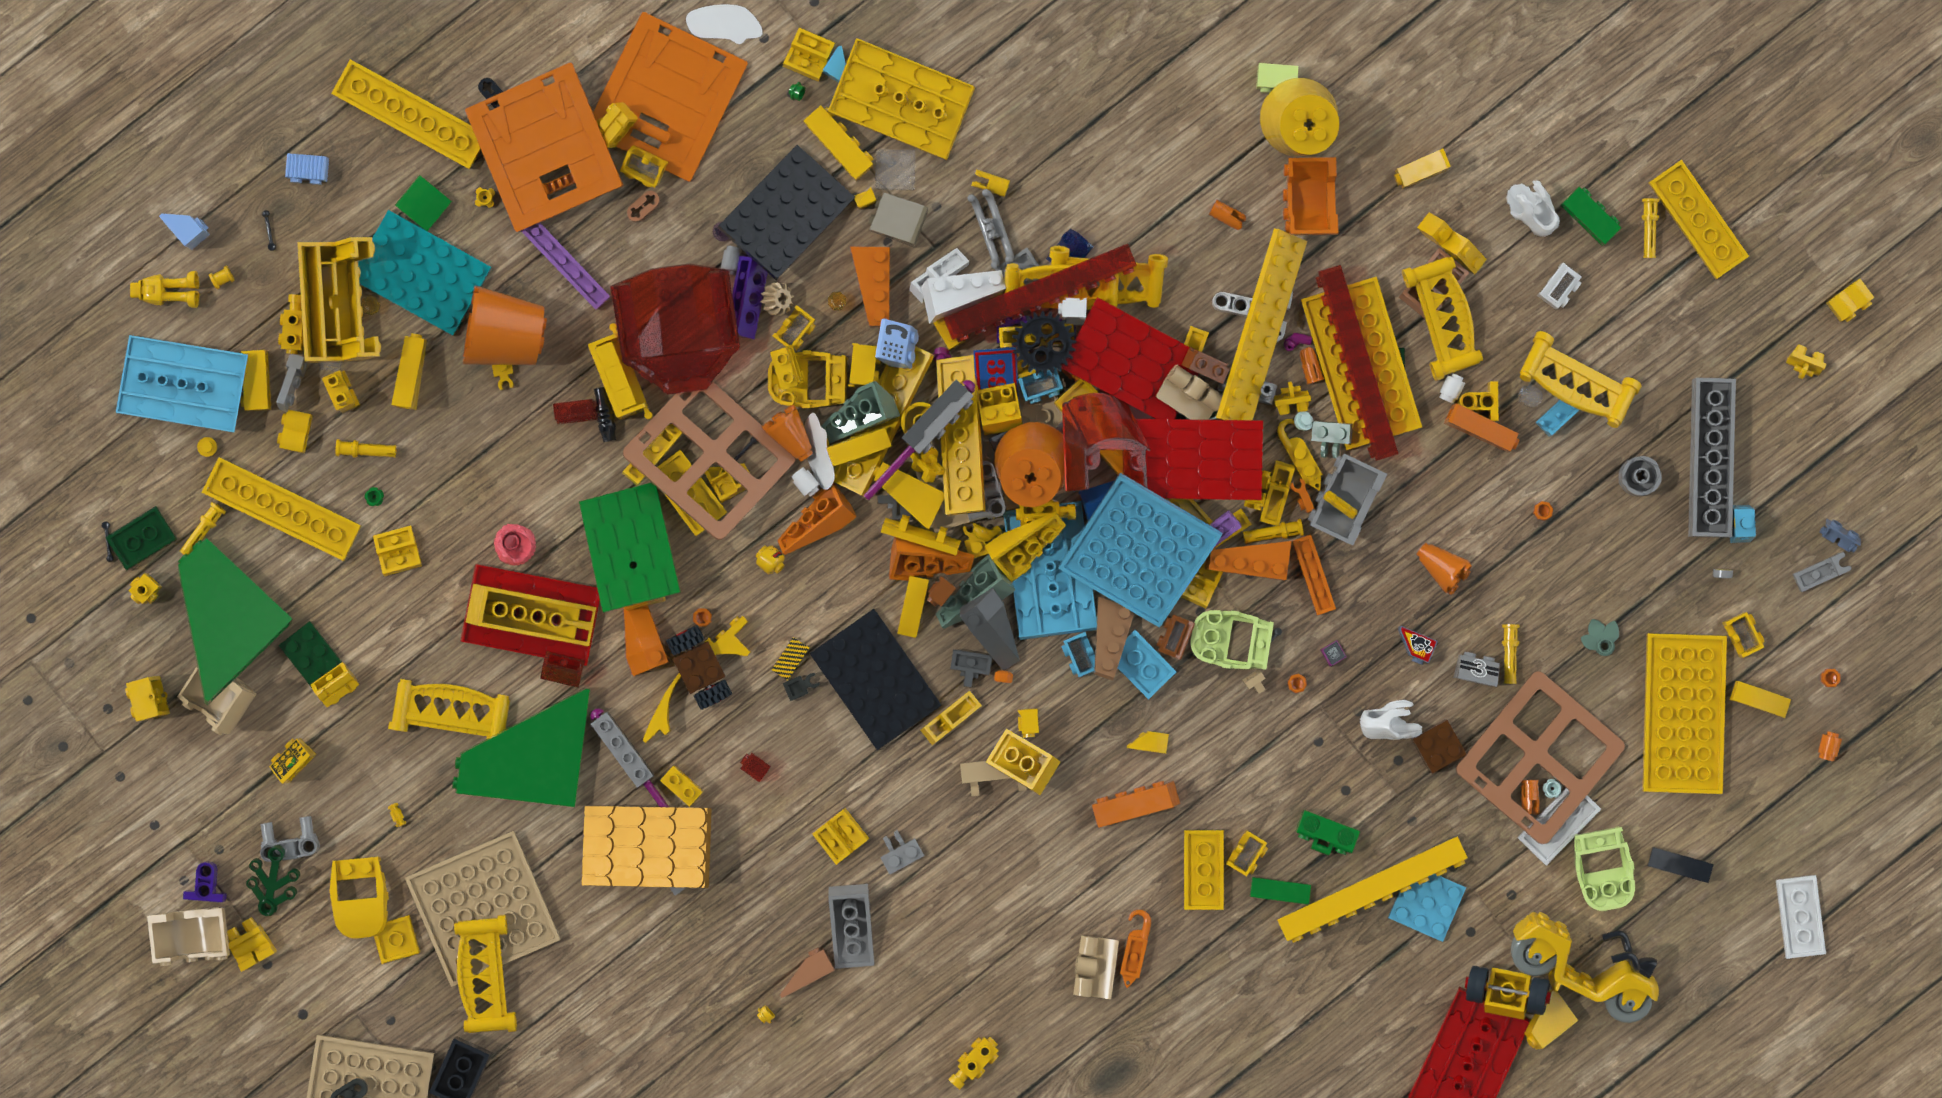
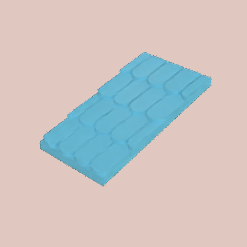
M129 335L116 413L234 433L248 354Z
M1081 501L1059 504V506L1075 504L1076 520L1061 518L1066 524L1064 529L1052 543H1048L1043 548L1042 555L1032 561L1031 568L1012 582L1015 588L1013 593L1020 640L1097 630L1093 589L1058 569L1060 563L1085 527ZM1016 509L1006 511L1003 515L1005 531L1008 532L1020 527V520H1016Z

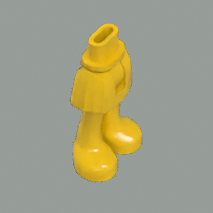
M190 271L185 278L166 279L159 274L144 278L138 282H131L130 297L139 298L140 301L143 300L146 303L160 306L165 301L186 302L190 308H197L200 299L199 291L166 292V288L199 289L198 272Z

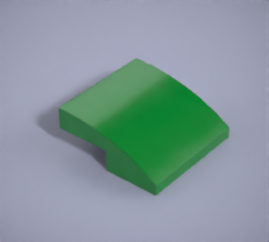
M419 175L395 206L424 230L428 231L452 201Z

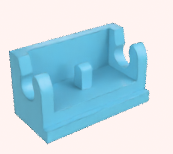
M1559 400L1536 421V424L1550 437L1572 418L1579 409Z

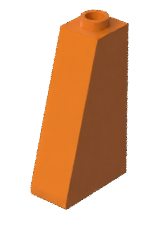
M1457 403L1451 406L1444 421L1445 425L1506 452H1511L1512 449L1515 450L1520 440L1517 438L1519 433Z

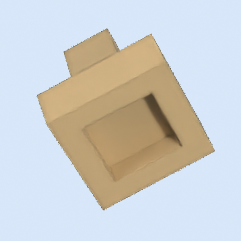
M1259 669L1242 679L1248 689L1254 687L1258 694L1266 690L1261 683L1266 678Z

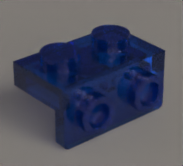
M1072 229L1065 232L1056 245L1069 248V257L1085 258L1094 247L1082 235ZM1048 255L1046 260H1048L1051 263V258Z

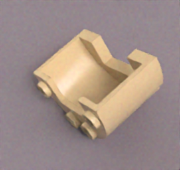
M196 667L177 697L183 701L182 705L191 711L194 708L202 712L207 717L205 720L213 726L211 730L222 736L223 733L229 735L232 733L257 693L242 680L236 678L207 706L204 702L198 668Z
M225 907L191 909L147 916L152 963L168 966L172 965V961L186 959V962L198 961V957H205V960L228 959L230 951Z

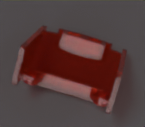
M1104 393L1082 394L1073 397L1068 402H1064L1062 404L1065 491L1074 492L1089 489L1088 470L1096 469L1099 466L1100 450L1122 451L1123 474L1147 488L1146 451H1151L1129 406L1120 399Z

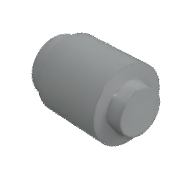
M727 246V249L724 250L721 269L724 270V274L735 276L739 257L743 256L741 248Z

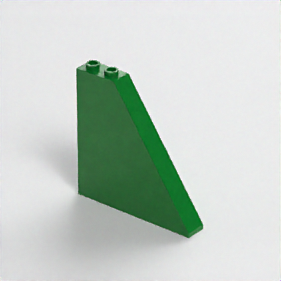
M206 538L203 542L199 540L192 547L193 551L189 555L184 554L179 559L178 573L204 702L208 706L292 624L293 619Z
M583 688L461 752L460 757H456L455 769H458L457 777H453L452 788L455 789V793L575 807L590 689Z

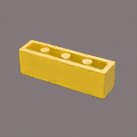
M820 105L803 122L851 177L858 181L874 166L872 163L874 159L867 151L864 153L859 148L861 144L854 136L850 138L845 133L847 128L841 122L837 123L832 118L835 115L828 112L829 108L826 107L824 109Z

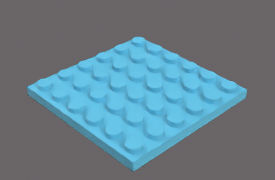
M1120 473L1060 563L1058 569L1160 628L1221 538L1222 532Z

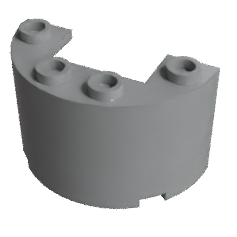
M1343 454L1342 457L1338 455L1333 465L1335 467L1333 473H1328L1324 481L1326 487L1323 492L1320 491L1315 500L1318 505L1315 510L1312 509L1308 520L1311 521L1310 526L1350 545H1354L1366 514L1377 492L1380 491L1387 473ZM1330 490L1358 511L1355 518H1349L1324 500L1323 496Z

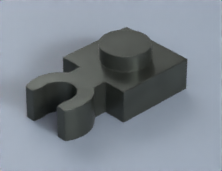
M810 673L805 680L800 675L782 683L790 701L808 694V687L816 688L820 685L819 682L816 684L810 683V678L815 676V673Z

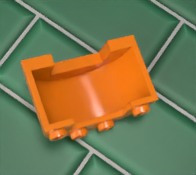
M1336 157L1288 158V164H1284V176H1287V189H1283V201H1287V208L1283 209V219L1287 220L1285 222V232L1290 235H1338V214H1336L1335 201Z

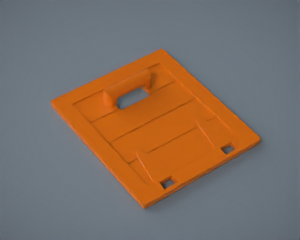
M642 12L593 114L597 121L607 114L606 109L612 103H625L630 111L638 117V120L616 147L626 152L633 145L668 161L665 171L691 182L748 66V62L646 12ZM660 26L671 30L669 36L658 32ZM715 52L726 57L723 63L713 58ZM641 113L668 125V130L665 131L640 119ZM633 129L660 141L659 149L631 136Z
M572 63L560 66L465 109L516 232L534 226L623 186ZM553 76L555 82L545 86L542 80ZM498 100L500 106L490 110L487 105ZM568 165L570 173L548 183H542L541 176ZM576 183V189L549 200L548 195Z

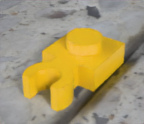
M492 365L494 377H500L498 382L499 389L503 390L502 385L505 381L509 382L510 388H513L514 383L509 378L510 374H514L513 366Z
M964 526L963 532L969 537V540L964 541L967 552L973 554L974 559L989 554L985 548V541L977 538L973 532H968Z

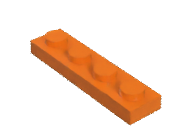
M1311 534L1292 540L1316 615L1335 610L1336 607Z

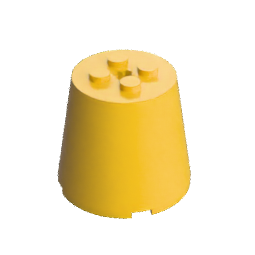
M1307 78L1288 79L1278 84L1264 99L1260 111V125L1266 140L1277 151L1293 157L1309 156L1326 150L1335 141L1339 131L1338 108L1332 94L1320 83ZM1307 119H1309L1312 122V124L1309 125V128H1307L1304 125V122H1307Z

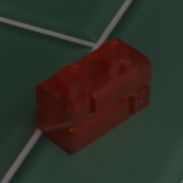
M547 651L540 679L579 688L585 660Z

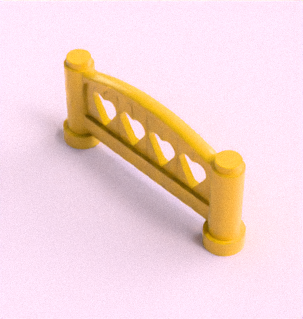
M1064 246L1050 247L1049 257L1051 258V265H1074L1099 272H1105L1107 267L1117 268L1119 278L1124 286L1122 290H1118V304L1146 301L1149 307H1159L1162 297L1164 270L1168 265V257L1161 254L1149 255L1148 264L1069 257V248ZM1136 276L1144 288L1141 292L1136 290L1129 291L1127 289V286ZM1049 279L1048 291L1050 294H1053L1059 286V280L1054 279L1051 281ZM1065 280L1063 284L1069 294L1072 295L1078 286H1070L1068 284L1069 280ZM1086 280L1084 281V287L1089 295L1092 296L1097 287L1090 288L1088 286L1089 281Z
M1445 257L1413 269L1408 267L1402 270L1403 280L1407 288L1416 287L1437 360L1429 363L1435 381L1444 379L1445 375L1480 364L1483 361L1481 351L1474 348L1472 315L1465 294L1452 274V270L1456 268L1452 257ZM1444 278L1446 280L1445 286L1448 287L1447 294L1432 292L1431 290L1437 282ZM1446 297H1450L1452 300L1451 305H1453L1454 310L1451 313L1436 310ZM1451 316L1457 317L1456 323L1459 324V330L1456 332L1442 329ZM1456 335H1462V342L1465 344L1464 349L1458 350L1447 347Z
M1007 264V268H1005L1006 289L1004 290V303L1001 307V314L1007 317H1017L1021 315V307L1058 308L1059 303H1063V300H1066V298H1080V301L1087 298L1086 309L1088 310L1092 308L1097 297L1117 307L1118 269L1107 267L1105 272H1099L1085 267L1060 264L1020 269L1018 264ZM1026 278L1040 280V284L1032 294L1024 284ZM1045 279H1050L1051 281L1057 279L1060 281L1053 294H1050L1044 285ZM1065 280H1070L1071 282L1078 280L1080 282V285L1072 295L1069 294L1063 284ZM1086 280L1090 282L1098 281L1100 283L1092 296L1089 295L1083 285V282Z
M1543 331L1536 332L1533 338L1534 344L1520 371V379L1525 382H1530L1534 379L1545 390L1564 403L1581 411L1606 417L1608 420L1607 424L1610 427L1618 428L1622 424L1634 396L1639 393L1642 387L1641 383L1636 379L1625 377L1620 384L1552 348L1554 338L1550 334ZM1554 364L1556 379L1553 380L1549 375H1543L1542 369ZM1572 373L1574 388L1570 389L1567 385H1562L1559 379ZM1589 382L1591 398L1585 397L1584 394H1579L1577 388ZM1606 391L1609 407H1604L1602 403H1596L1594 398Z
M400 679V683L397 686L392 722L389 721L388 729L408 732L410 724L487 736L486 739L506 729L510 700L507 695L498 694L497 698H492L477 690L458 685L423 684L414 686L411 685V680ZM418 694L422 695V697L429 696L431 698V702L421 713L415 702V696ZM438 697L442 700L449 699L451 702L450 706L441 716L434 704V700ZM454 702H468L470 708L459 719L454 708ZM475 704H480L481 706L488 705L490 708L489 712L479 722L473 706Z
M498 915L497 918L466 920L454 923L455 935L460 936L457 954V981L461 1000L468 1019L464 1020V1032L478 1033L501 1030L517 1032L516 1013L507 1012L500 935L508 934L506 915ZM475 939L487 945V947L478 954L472 955L470 953L471 946L469 941ZM476 958L489 966L479 974H473L471 960ZM479 978L489 983L490 986L480 994H476L473 990L475 987L473 979ZM480 997L493 1005L484 1012L477 1013L475 1010L477 1006L475 999Z

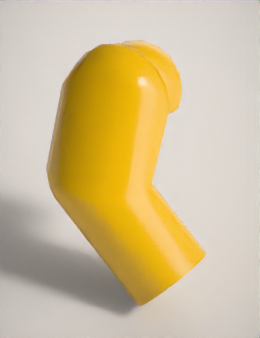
M976 525L973 528V533L976 537L985 542L1002 534L999 526H995L990 530L981 525Z

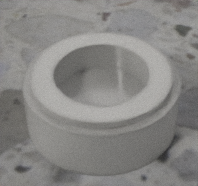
M1713 569V576L1716 578H1732L1733 570Z

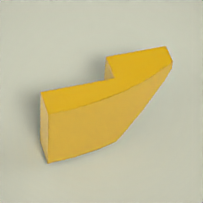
M1151 731L1142 732L1136 740L1127 745V748L1166 754L1169 734Z

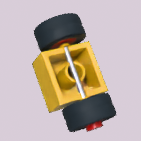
M1472 966L1469 977L1467 976L1464 988H1467V1001L1483 1003L1486 994L1484 1007L1487 1013L1524 1020L1527 1008L1529 1013L1544 1015L1546 1005L1550 1004L1551 1000L1549 980L1536 977L1532 980L1530 975L1492 967L1488 983L1489 969Z

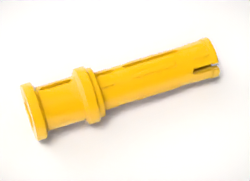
M1644 198L1642 199L1644 212L1641 216L1642 221H1644L1643 258H1656V221L1659 219L1657 211L1660 199Z
M337 439L335 454L336 457L350 455L356 458L358 455L396 458L397 446L359 443L357 440L345 442Z
M212 501L210 503L211 507L205 515L200 517L201 522L179 551L183 555H189L193 551L192 547L199 540L202 541L211 528L216 527L218 519L222 514L226 513L225 509Z
M1301 519L1289 523L1281 522L1279 526L1243 531L1245 544L1279 537L1287 539L1288 536L1299 534L1304 536Z
M1502 624V628H1504L1502 644L1505 651L1504 684H1517L1516 651L1520 643L1518 641V628H1520V624Z

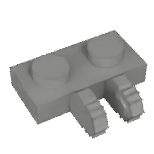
M898 830L894 832V836L900 843V847L894 849L890 839L887 836L883 838L890 852L880 858L889 874L924 856L916 839L914 838L905 843Z

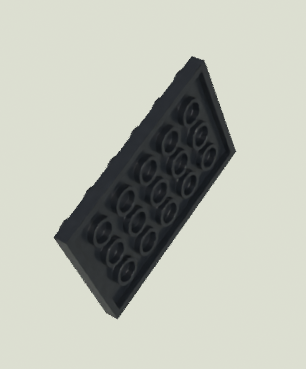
M796 145L719 224L718 228L777 281L854 200L855 196L802 148Z
M872 609L809 653L876 750H879L942 706L875 609Z

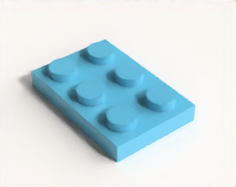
M1136 630L1127 637L1117 668L1149 700L1176 671Z

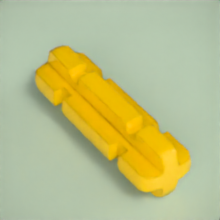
M1328 490L1323 496L1324 500L1349 518L1354 519L1358 511L1336 496L1332 491Z

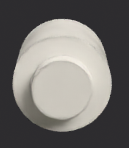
M1454 373L1452 376L1447 375L1440 390L1441 395L1439 398L1454 404L1464 388L1463 378Z
M804 467L792 476L793 483L804 497L806 495L811 497L819 491L817 488L820 485L819 482Z

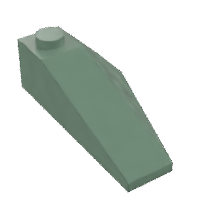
M873 381L858 388L855 394L850 399H847L843 403L844 405L837 412H834L821 427L826 430L829 444L895 419L900 414L894 397L876 381Z
M987 555L972 568L970 577L966 582L962 581L959 586L961 588L958 592L950 596L936 613L942 628L945 629L962 621L960 608L991 588L995 589L1002 600L1015 591L1012 582L994 563L990 555Z

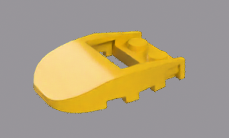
M811 350L795 353L804 383L781 390L773 361L769 365L768 391L771 398L781 405L790 406L794 404L795 407L817 408L843 404L846 401L848 357L845 355L837 356ZM808 361H826V400H808Z
M381 857L332 861L329 889L332 911L337 929L347 938L374 937L381 933L386 926L388 916L387 900H389V895L386 888L385 875L381 871L379 862ZM376 877L377 898L338 901L337 881Z

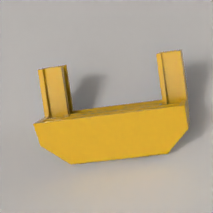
M349 237L337 242H297L305 362H344L379 357L381 343L378 336L367 339L363 337L364 327L361 320L363 308L360 304L362 289L359 286L361 271L358 267V262L373 257L375 245L372 242V237Z

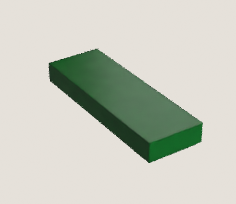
M1252 877L1250 897L1309 905L1311 885Z

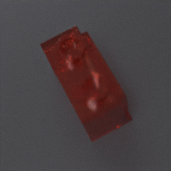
M593 399L553 404L554 417L557 424L597 420L595 401Z

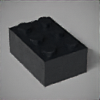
M456 1036L449 1047L429 1093L439 1098H472L493 1052Z

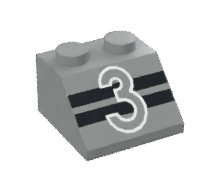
M1464 652V655H1458L1453 678L1497 687L1500 663H1496L1495 658L1484 656L1483 659L1475 658L1476 654Z

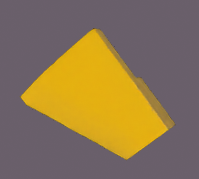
M745 463L740 464L743 468H745L748 471ZM710 467L705 472L721 503L746 490L721 467Z

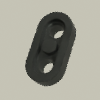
M355 1078L334 1091L330 1098H338L339 1095L344 1096V1098H362L368 1091V1085L365 1080ZM357 1084L361 1086V1091L359 1092L355 1090V1085Z

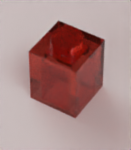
M753 752L750 755L746 753L740 761L742 764L740 769L758 782H761L771 768L769 763Z

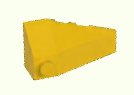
M1053 512L999 535L986 544L985 548L994 563L1013 582L1031 568L1032 561L1042 555L1043 548L1048 543L1053 542L1066 524L1056 512Z

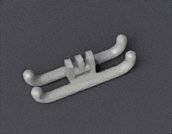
M984 189L982 195L988 202L993 218L985 219L976 196L970 194L967 199L975 211L992 260L991 267L997 269L1000 266V261L993 242L994 239L1000 237L1007 263L1010 264L1014 261V253L996 201L991 191Z

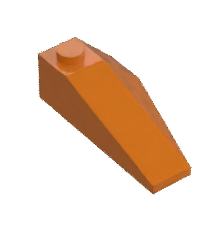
M834 482L828 490L822 488L814 495L813 498L815 500L808 509L804 507L801 511L803 515L799 520L792 522L777 540L784 555L842 529L857 517L852 505Z
M894 537L891 548L889 579L909 581L910 576L919 577L927 575V578H931L933 574L939 573L951 575L970 572L974 555L958 550L957 555H953Z
M649 606L629 611L624 609L626 659L632 675L636 676L669 663L670 660Z

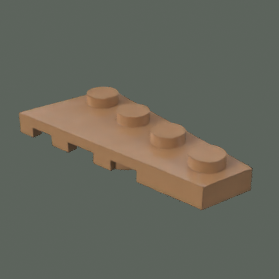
M1098 596L1094 675L1113 681L1134 613L1114 601Z

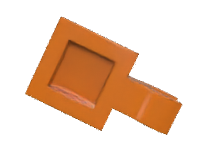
M1300 479L1301 487L1299 489L1295 488L1293 483L1290 484V488L1293 492L1299 494L1300 499L1297 502L1301 511L1305 510L1308 513L1314 509V506L1305 488V481Z

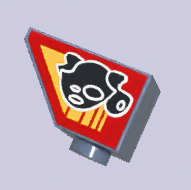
M1399 626L1398 632L1408 656L1413 657L1412 661L1423 665L1424 662L1429 663L1438 641Z

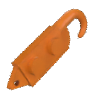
M1141 909L1133 911L1128 918L1131 921L1134 916L1140 915L1143 917L1144 923L1142 930H1133L1128 935L1120 974H1122L1126 988L1140 977L1151 927L1150 915Z

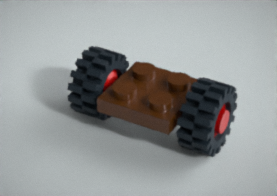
M696 625L666 640L673 655L686 650V652L674 657L673 661L690 694L705 687V689L694 695L700 710H703L732 695V692L726 680L712 684L726 677L708 641L693 647L705 639L700 628Z

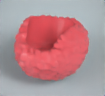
M507 524L496 533V538L494 539L495 551L500 561L505 564L514 566L525 564L536 551L534 534L524 526Z

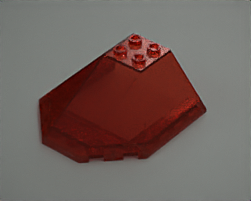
M692 263L651 268L610 286L622 362L636 370L639 375L649 382L657 385L667 395L707 390L733 354L740 348L729 270Z

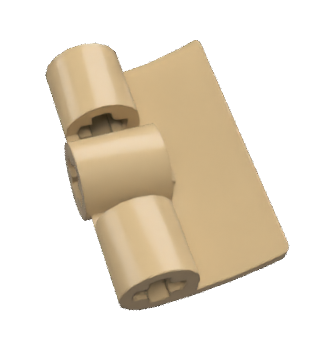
M1175 365L1165 378L1156 397L1191 420H1209L1212 413L1218 411L1223 395L1208 386L1209 384L1197 376H1193L1180 366Z
M1081 935L1079 955L1075 963L1076 978L1073 995L1111 999L1119 945L1118 940Z

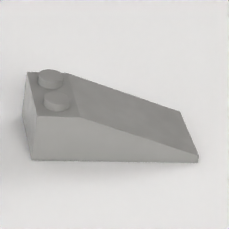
M868 884L829 887L828 897L835 969L874 966Z

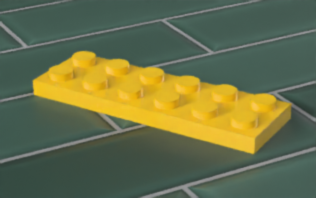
M1682 160L1648 182L1715 279H1718L1749 257Z

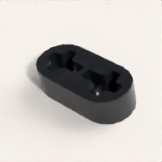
M483 78L478 84L480 93L486 99L503 92L491 78ZM484 83H492L491 89L494 91L492 94L488 90L483 91L485 88ZM497 101L490 103L494 109L500 106H496Z

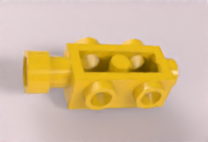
M289 294L288 302H290L289 310L284 309V314L281 313L280 325H283L282 333H279L278 344L281 345V349H286V353L298 354V350L303 351L304 347L301 295ZM292 316L296 318V322L294 324L290 323V318ZM290 336H293L295 338V341L293 343H289L288 338Z
M1051 499L1046 504L1037 507H1024L1020 505V508L1016 509V520H1020V525L1022 526L1053 512H1056L1060 518L1076 520L1075 504L1059 506V501L1054 502Z
M978 1037L971 1044L973 1049L968 1054L964 1052L957 1060L959 1062L957 1067L960 1070L956 1074L953 1073L948 1080L960 1090L968 1078L971 1080L975 1077L979 1079L986 1071L983 1069L988 1062L992 1064L999 1057L996 1054L999 1051L996 1048L998 1044L991 1037L988 1039L985 1037L980 1039ZM983 1048H987L989 1050V1053L987 1055H983L981 1053V1050ZM971 1062L975 1064L973 1070L968 1069V1064Z

